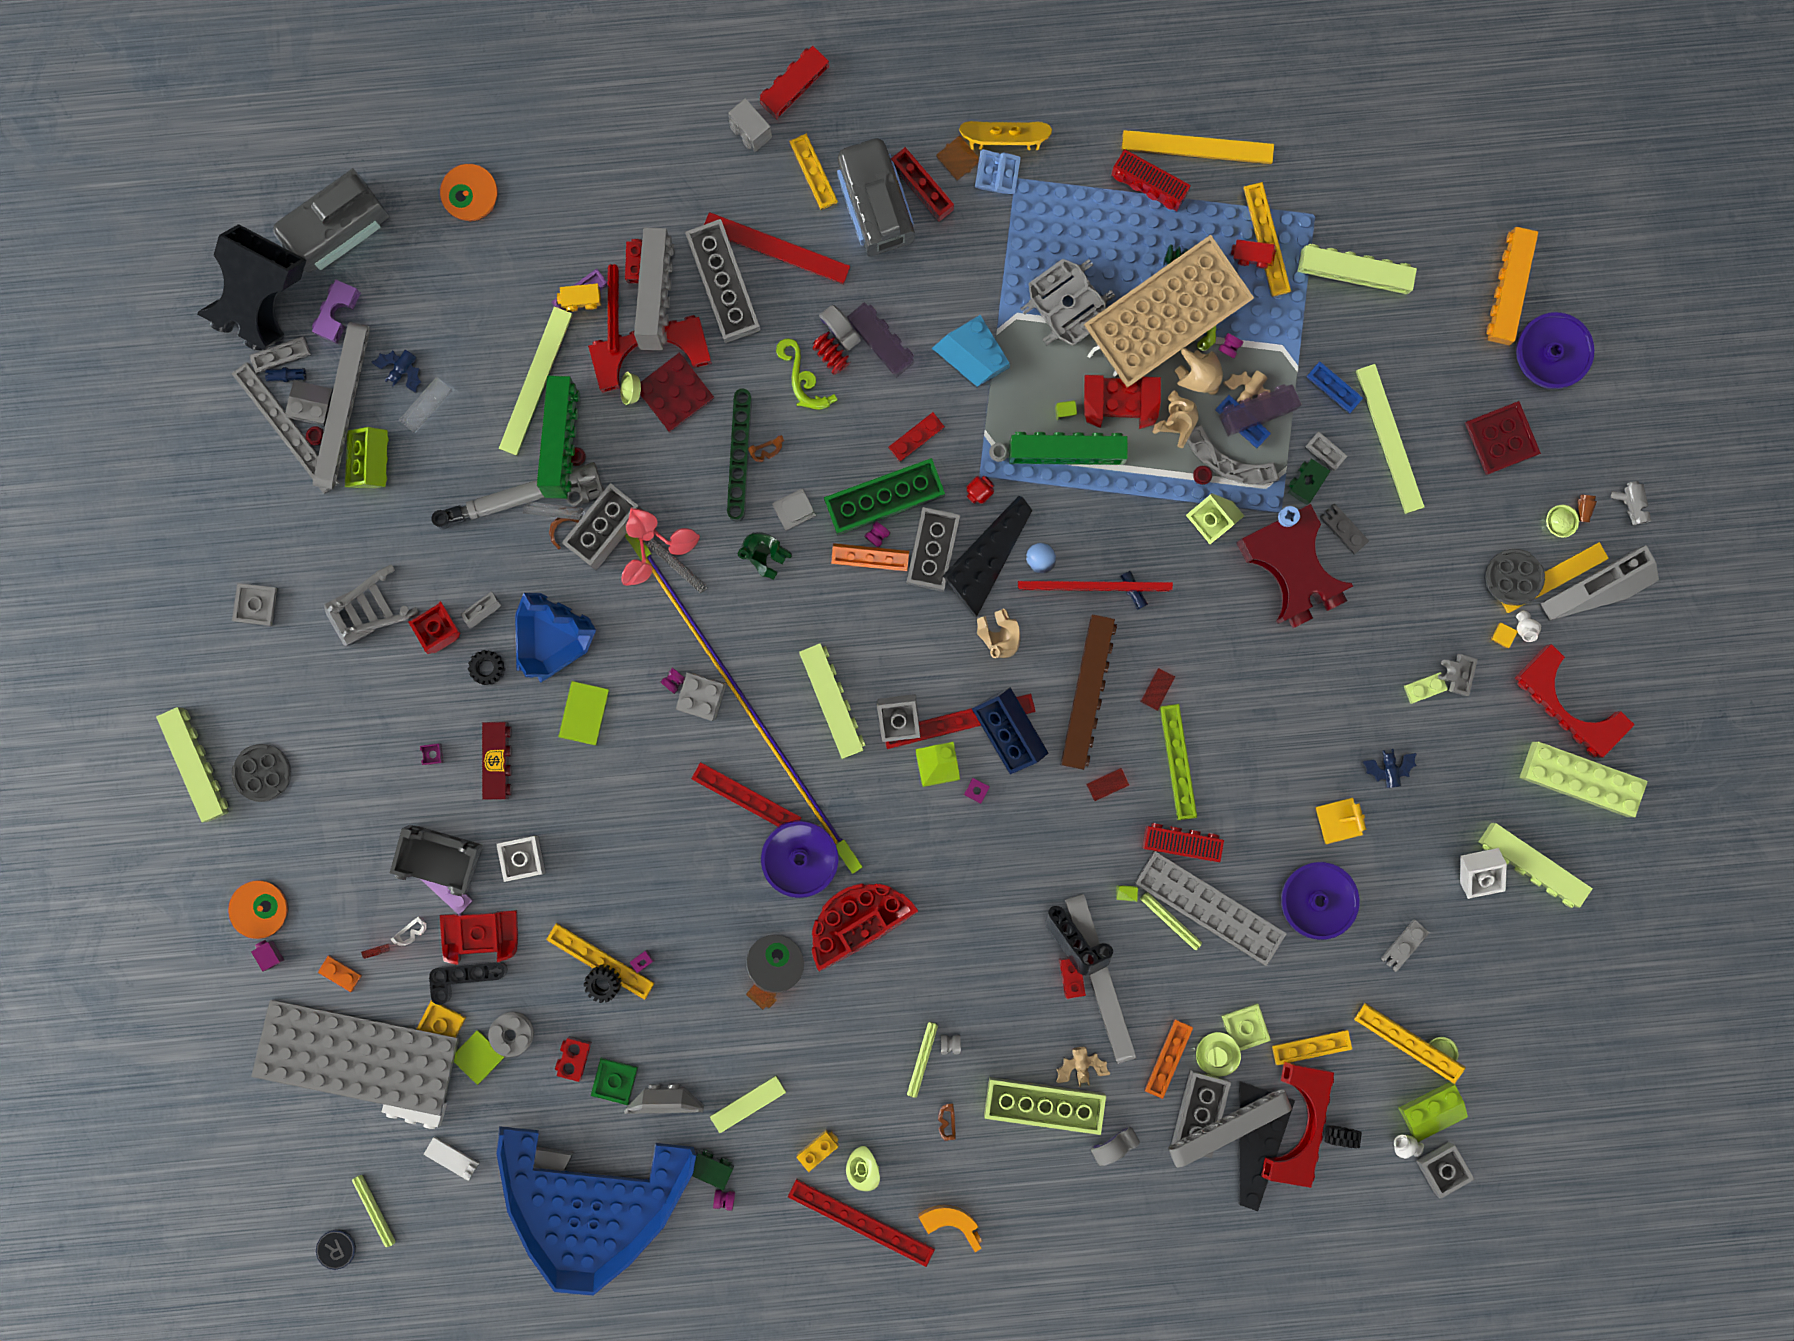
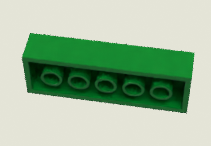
M547 376L537 487L544 498L567 499L568 492H571L569 477L573 473L571 456L575 454L573 438H576L577 430L574 424L575 420L578 419L576 403L580 400V391L577 390L576 384L573 383L570 376Z
M1015 432V435H1011L1009 441V464L1124 465L1128 454V436H1123L1122 433H1111V436H1103V433H1092V436H1084V433L1075 432L1073 435H1065L1064 432H1055L1053 435H1046L1045 432H1035L1034 435H1026V432Z
M930 458L826 496L824 501L836 534L839 536L945 497V492L933 459Z

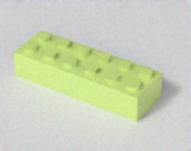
M1541 742L1531 743L1520 775V779L1626 817H1636L1648 782Z
M989 1077L984 1118L1101 1135L1106 1095L1101 1092Z

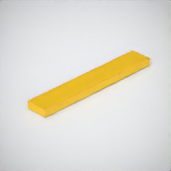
M1263 182L1244 186L1243 189L1257 242L1275 244L1277 247L1274 265L1264 269L1271 296L1290 293L1291 288Z
M1598 542L1545 571L1544 586L1536 598L1608 560L1609 558L1601 543ZM1502 603L1507 614L1523 606Z
M558 923L555 924L546 939L591 968L599 967L600 965H603L604 968L606 965H609L610 970L615 968L614 973L618 972L620 974L618 978L622 979L620 984L644 1000L655 984L652 980L639 972L637 973L634 969Z
M1367 1003L1363 1004L1354 1018L1355 1021L1454 1084L1466 1069L1464 1065Z

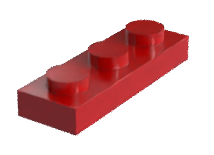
M932 412L888 448L897 460L902 462L944 429L945 426Z

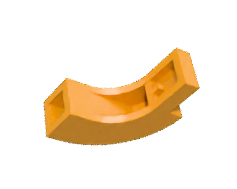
M943 1204L929 1207L918 1214L928 1234L943 1226H954L964 1233L974 1252L982 1249L980 1244L982 1239L977 1231L973 1232V1230L979 1228L978 1223L965 1210L953 1205Z

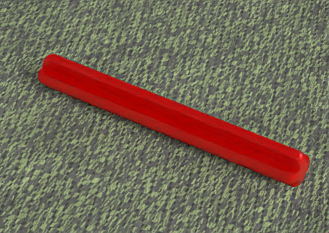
M616 264L608 265L607 349L610 353L619 351V268Z

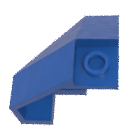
M523 593L515 614L516 671H522L525 677H538L541 683L587 653L596 629L589 617L583 614L580 617L572 613L571 608L559 602L557 604L547 600L548 596L542 593Z

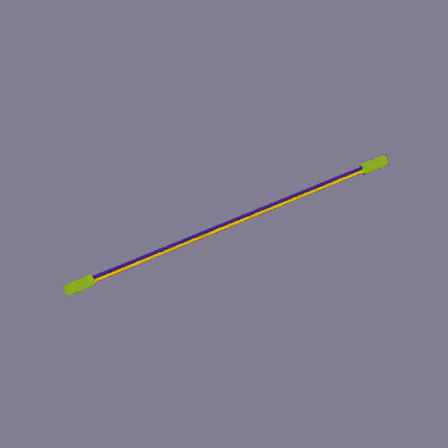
M626 533V539L642 561L640 541L638 538L630 537ZM644 543L646 558L648 557L646 563L651 565L652 573L825 830L833 838L839 855L851 873H855L863 866L846 841L839 837L651 558L652 553Z

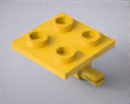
M1353 798L1315 807L1325 844L1363 835L1362 831L1367 830L1364 822L1365 814H1362L1360 803L1355 804Z

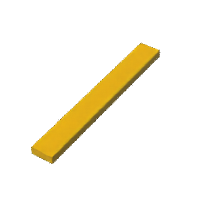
M1123 130L1121 151L1126 149L1132 152L1272 164L1274 144Z

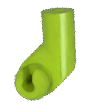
M1216 326L1208 330L1206 336L1198 341L1197 348L1199 350L1206 351L1215 344Z

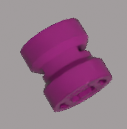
M1227 333L1225 342L1219 346L1218 350L1235 359L1237 349L1244 342Z
M876 521L872 526L873 529L867 532L864 537L879 548L882 545V540L887 538L891 532Z
M672 667L669 675L660 682L675 694L680 684L684 683L685 677Z
M716 1189L713 1209L725 1208L727 1211H733L735 1191L723 1192L720 1189Z

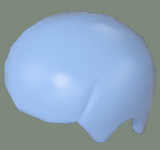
M1036 543L1028 549L1026 560L1034 572L1046 573L1055 566L1056 555L1048 544Z

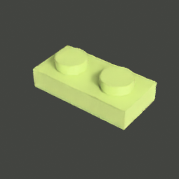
M1439 672L1405 685L1404 688L1410 704L1448 690L1445 681L1438 678V675L1442 673Z

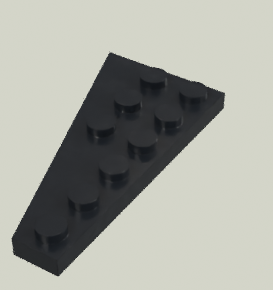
M1018 496L943 575L944 579L973 616H978L1033 511L1022 496Z
M1239 1081L1240 1109L1272 1092ZM1288 1098L1293 1109L1295 1100ZM1292 1110L1239 1138V1205L1255 1211L1259 1210L1268 1183L1267 1179L1261 1177L1265 1157H1277Z

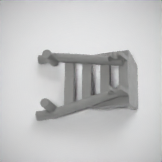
M392 564L377 571L353 591L324 604L325 613L344 646L374 632L376 628L406 621L419 614L416 607L408 611L406 606H402L399 615L394 616L375 584L379 579L381 581L386 580L387 575L395 571ZM368 588L385 616L384 619H377L363 592ZM355 598H357L370 621L369 623L362 624L351 602ZM344 608L354 625L353 627H346L338 613L341 609Z

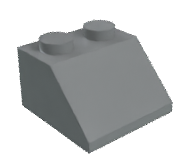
M294 380L287 403L286 418L325 426L332 388Z
M916 694L878 699L877 710L882 742L920 738Z

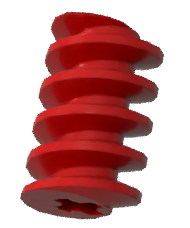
M828 331L819 336L812 345L814 344L813 350L818 351V357L824 356L822 362H828L827 368H833L832 374L836 375L851 362H846L849 355L842 357L844 349L837 350L840 345L839 343L832 344L835 338H827L830 334Z

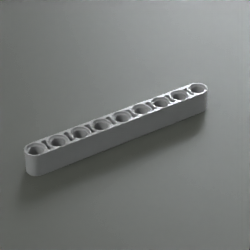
M348 323L314 473L313 486L332 490L335 488L370 331L368 325Z
M1084 894L1065 899L1070 919L1089 946L1092 948L1100 944ZM1105 967L1089 975L1114 1057L1117 1064L1136 1059V1055L1108 967Z

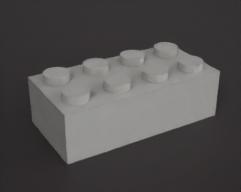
M610 483L564 539L562 544L597 570L626 535V524L629 519L630 509H643Z
M922 507L906 584L944 592L946 580L943 575L949 569L960 515Z
M1190 1070L1171 1145L1222 1119L1231 1085L1228 1079ZM1213 1152L1205 1155L1204 1157L1212 1158Z

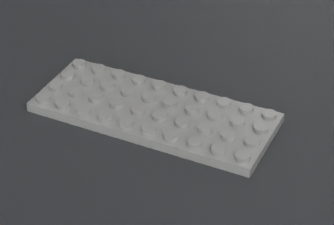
M270 1000L251 1077L441 1116L459 1038Z

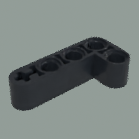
M1052 906L1049 909L1045 925L1080 974L1088 976L1109 965L1113 955V948L1109 944L1101 943L1091 948L1062 907Z
M496 961L437 967L429 974L431 1000L437 1005L448 1002L452 996L451 984L499 980L508 973L507 965L504 962L497 963ZM497 966L498 969L502 970V972L499 974H497V972L489 973V970H493L497 968ZM476 967L482 969L483 975L480 978L474 974ZM456 969L462 970V979L456 978ZM437 971H441L444 974L442 981L436 979ZM439 990L444 991L446 995L444 1000H440L437 997Z

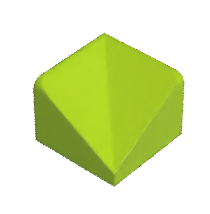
M1066 401L1057 403L1055 406L1057 420L1062 417L1077 415L1076 402Z
M1117 886V900L1137 902L1138 888L1136 886Z

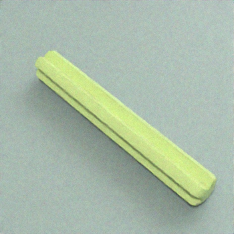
M1148 892L1142 895L1141 901L1194 950H1197L1202 945V942Z
M929 1022L907 1092V1095L913 1098L918 1096L938 1025L933 1022Z
M362 1175L355 1177L352 1182L384 1246L387 1248L394 1245L395 1239Z

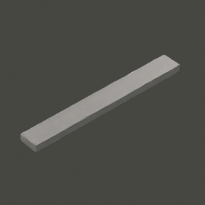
M246 362L235 370L232 375L313 479L319 454L306 440V437L293 420L286 418V411L255 373L250 364ZM319 487L324 494L331 490Z

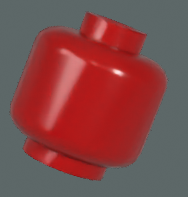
M985 475L982 477L976 476L966 487L969 493L967 497L974 504L976 502L984 504L994 494L993 487L995 485Z

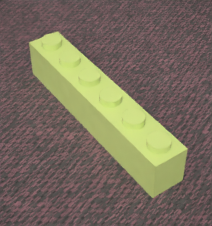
M1308 244V246L1306 245L1301 250L1297 272L1409 294L1413 291L1417 268H1413L1407 263H1400L1399 265L1394 264L1393 261L1388 259L1379 261L1375 260L1373 256L1365 255L1360 257L1356 256L1354 252L1341 253L1334 248L1321 249L1318 245Z
M820 643L800 651V656L841 758L844 759L864 751L862 747L866 745L862 735L857 736L855 731L858 728L854 717L850 718L848 713L851 710L848 700L843 701L841 693L844 692L840 682L836 683L834 675H837L834 665H829L827 661L830 655L826 646L822 647Z
M176 707L156 716L201 822H209L227 814L228 803L224 797L222 798L219 792L221 787L212 776L213 768L209 762H206L204 757L206 755L205 750L197 741L198 734L195 728L191 727L189 722L191 718L188 711L184 710V708Z
M1491 823L1479 840V843L1483 845L1482 849L1485 851L1499 848L1507 865L1510 863L1515 866L1514 870L1523 876L1526 874L1531 877L1530 881L1535 885L1546 887L1548 894L1553 897L1559 896L1563 899L1562 903L1570 908H1573V906L1580 908L1593 889L1497 823Z

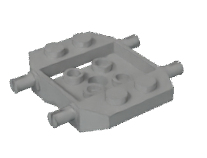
M1061 259L1028 284L1030 300L1020 309L1025 315L1033 308H1036L1051 328V334L1042 339L1046 346L1055 339L1074 346L1090 334L1083 324L1105 310L1107 302L1115 297L1112 290L1100 296L1084 274V271L1093 266L1090 259L1081 265ZM1072 276L1074 277V278H1072L1071 280H1069L1067 283H1065L1064 285H1062L1060 288H1058L1056 291H1054L1053 293H1051L1049 296H1047L1046 298L1042 299L1045 295H1047L1048 293H1050L1052 290H1054L1056 287H1058V286L1061 285L1063 282H1065L1066 280H1068L1070 277H1072ZM1066 296L1073 299V305L1070 307L1063 305L1062 300ZM1092 304L1094 305L1092 309H1090L1085 314L1080 316L1078 319L1073 321L1067 327H1062L1064 324H1066L1071 319L1076 317L1089 306H1091Z

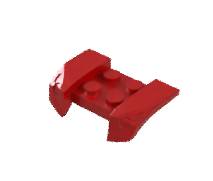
M1085 375L1084 410L1087 423L1101 428L1103 417L1140 418L1139 429L1156 423L1161 403V377H1142L1129 387H1126L1123 381L1118 378H1104V375Z
M517 910L497 911L496 913L440 915L442 956L445 962L458 965L461 960V954L497 952L498 963L513 957L517 952Z

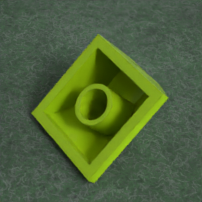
M954 742L915 749L922 787L960 780Z

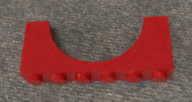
M691 315L685 317L684 321L677 322V320H672L668 322V326H665L667 342L684 351L691 360L694 369L712 364L699 317ZM634 331L629 332L627 336L622 337V335H619V351L616 353L608 351V341L597 340L588 346L599 389L602 393L620 389L619 374L622 363L627 355L638 347Z
M1552 644L1546 645L1517 674L1515 679L1518 681V686L1525 691L1528 690L1532 694L1531 698L1536 703H1541L1546 708L1545 712L1549 716L1560 721L1558 724L1564 730H1569L1573 734V739L1587 748L1588 754L1594 758H1603L1635 724L1621 711L1614 712L1608 718L1595 723L1584 722L1571 716L1560 704L1555 691L1556 673L1565 656Z
M1284 1062L1281 1081L1294 1086L1302 1095L1308 1113L1307 1127L1301 1141L1290 1152L1275 1158L1265 1157L1261 1177L1273 1182L1311 1188L1312 1182L1315 1179L1316 1163L1319 1160V1147L1323 1140L1322 1132L1327 1119L1326 1112L1330 1103L1331 1087L1334 1084V1072Z

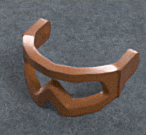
M780 435L776 439L764 444L752 445L748 450L756 462H763L764 457L771 459L779 453L784 439ZM771 444L776 446V449L771 453L762 450L761 457L755 456L756 450Z
M561 515L551 522L549 529L550 540L558 550L561 547L555 542L554 532L558 524L569 520L578 523L579 520L576 517Z
M946 1104L939 1110L938 1121L943 1124L939 1127V1133L945 1141L956 1140L953 1104ZM944 1111L951 1112L952 1135L948 1136L944 1133V1128L949 1125V1122L943 1119Z

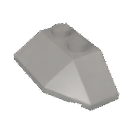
M649 1084V1087H646L627 1106L625 1114L699 1113L704 1111V1105L685 1087H680V1084H668V1087H660V1084Z

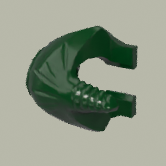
M753 532L746 536L737 553L739 558L749 560L758 570L760 576L773 580L778 572L767 567V556L771 554V559L782 565L786 558L792 557L790 551L780 546L779 540L764 532Z

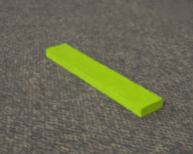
M1179 704L1161 706L1160 713L1177 819L1179 821L1197 818Z

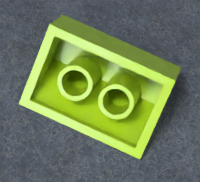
M372 427L348 430L345 487H386L388 430Z
M1451 1082L1399 1107L1412 1136L1416 1138L1417 1142L1468 1117L1465 1103L1456 1085Z

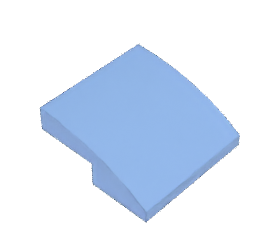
M985 149L981 150L975 188L997 193L1015 194L1021 157L1004 152L999 154Z

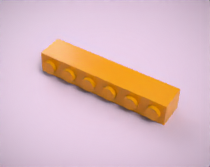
M1515 227L1511 232H1508L1506 238L1508 247L1502 256L1504 266L1500 269L1498 275L1500 284L1499 287L1497 286L1494 294L1496 303L1492 306L1490 316H1493L1492 322L1488 324L1486 334L1489 335L1487 341L1511 345L1515 342L1538 231Z

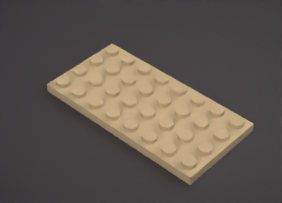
M1209 235L1083 325L1125 386L1129 387L1250 302L1254 297L1214 238Z

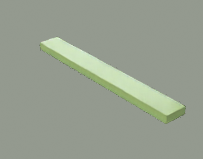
M557 307L553 308L499 446L500 450L518 456L547 382V376L551 372L571 321L572 313Z
M1373 364L1358 369L1356 373L1404 512L1407 514L1422 509L1424 504L1376 365Z

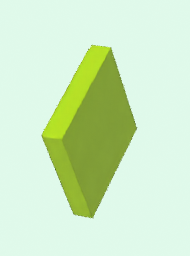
M477 1030L456 1051L454 1063L472 1081L479 1085L505 1056L495 1052L490 1045L489 1039Z

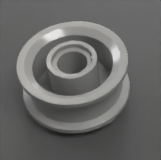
M505 1013L492 1023L488 1034L489 1042L493 1050L502 1056H518L533 1041L534 1029L532 1023L521 1013ZM507 1030L515 1031L516 1038H508Z

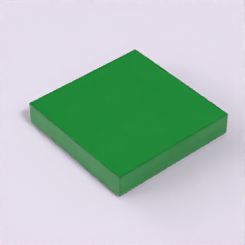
M601 1057L591 1096L629 1105L638 1067Z

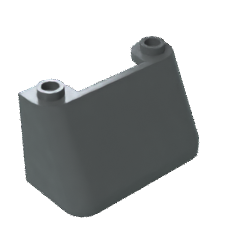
M408 825L401 829L390 873L400 880H406V877H416L447 886L451 890V894L462 896V894L465 895L467 893L483 845L420 826Z

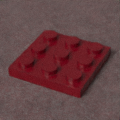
M680 352L640 382L641 397L669 433L714 399V396Z
M1520 401L1465 422L1486 475L1541 454Z

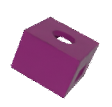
M442 744L420 746V751L423 753L422 765L444 763ZM431 751L436 752L435 758L429 756Z
M972 778L964 795L981 804L990 786ZM979 787L981 789L980 794H974L973 789Z
M646 950L630 961V964L638 973L655 960L649 951ZM644 959L646 961V964L642 966L640 964V961Z

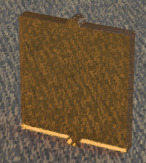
M960 135L950 144L947 143L946 147L936 155L957 181L967 172L970 173L971 169L979 163V157Z

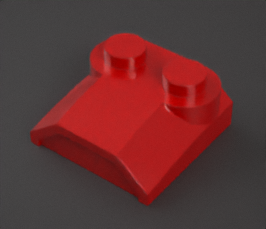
M441 601L436 606L408 622L427 654L439 652L455 642L461 634Z

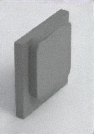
M803 488L772 503L785 531L816 516Z

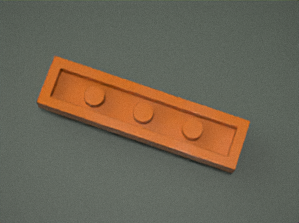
M833 543L831 564L907 571L909 551Z
M1174 1019L1145 1087V1092L1161 1099L1164 1098L1193 1030L1192 1026Z

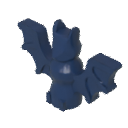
M392 350L391 353L386 355L379 353V357L371 361L379 369H384L386 366L394 364V369L389 372L388 377L385 379V382L389 380L393 382L392 387H395L397 382L400 381L402 374L407 373L406 387L417 393V388L422 381L418 377L420 369L412 366L417 359L412 353L404 350L401 356H397Z
M1391 749V753H1386L1383 750L1384 770L1377 765L1376 760H1367L1362 763L1366 767V774L1373 775L1376 782L1385 779L1387 788L1401 786V776L1410 777V770L1417 766L1415 764L1417 754H1405L1399 768L1395 764L1394 749Z

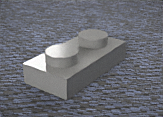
M1319 431L1305 446L1333 471L1347 457L1345 453Z
M491 591L461 613V616L471 629L488 615L494 613L501 607V604Z

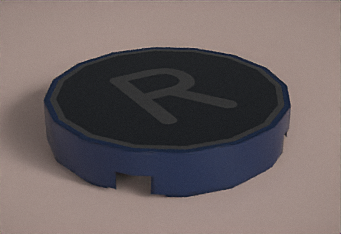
M337 1229L325 1233L320 1237L316 1245V1255L319 1262L324 1267L333 1270L347 1266L352 1261L356 1252L355 1241L351 1235Z

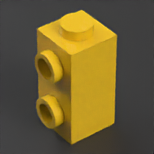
M598 283L559 287L560 293H557V301L567 312L578 311V308L583 307L586 310L597 309V306H602Z
M826 1129L801 1150L796 1158L810 1172L839 1147L837 1142L839 1139L833 1131L829 1133Z

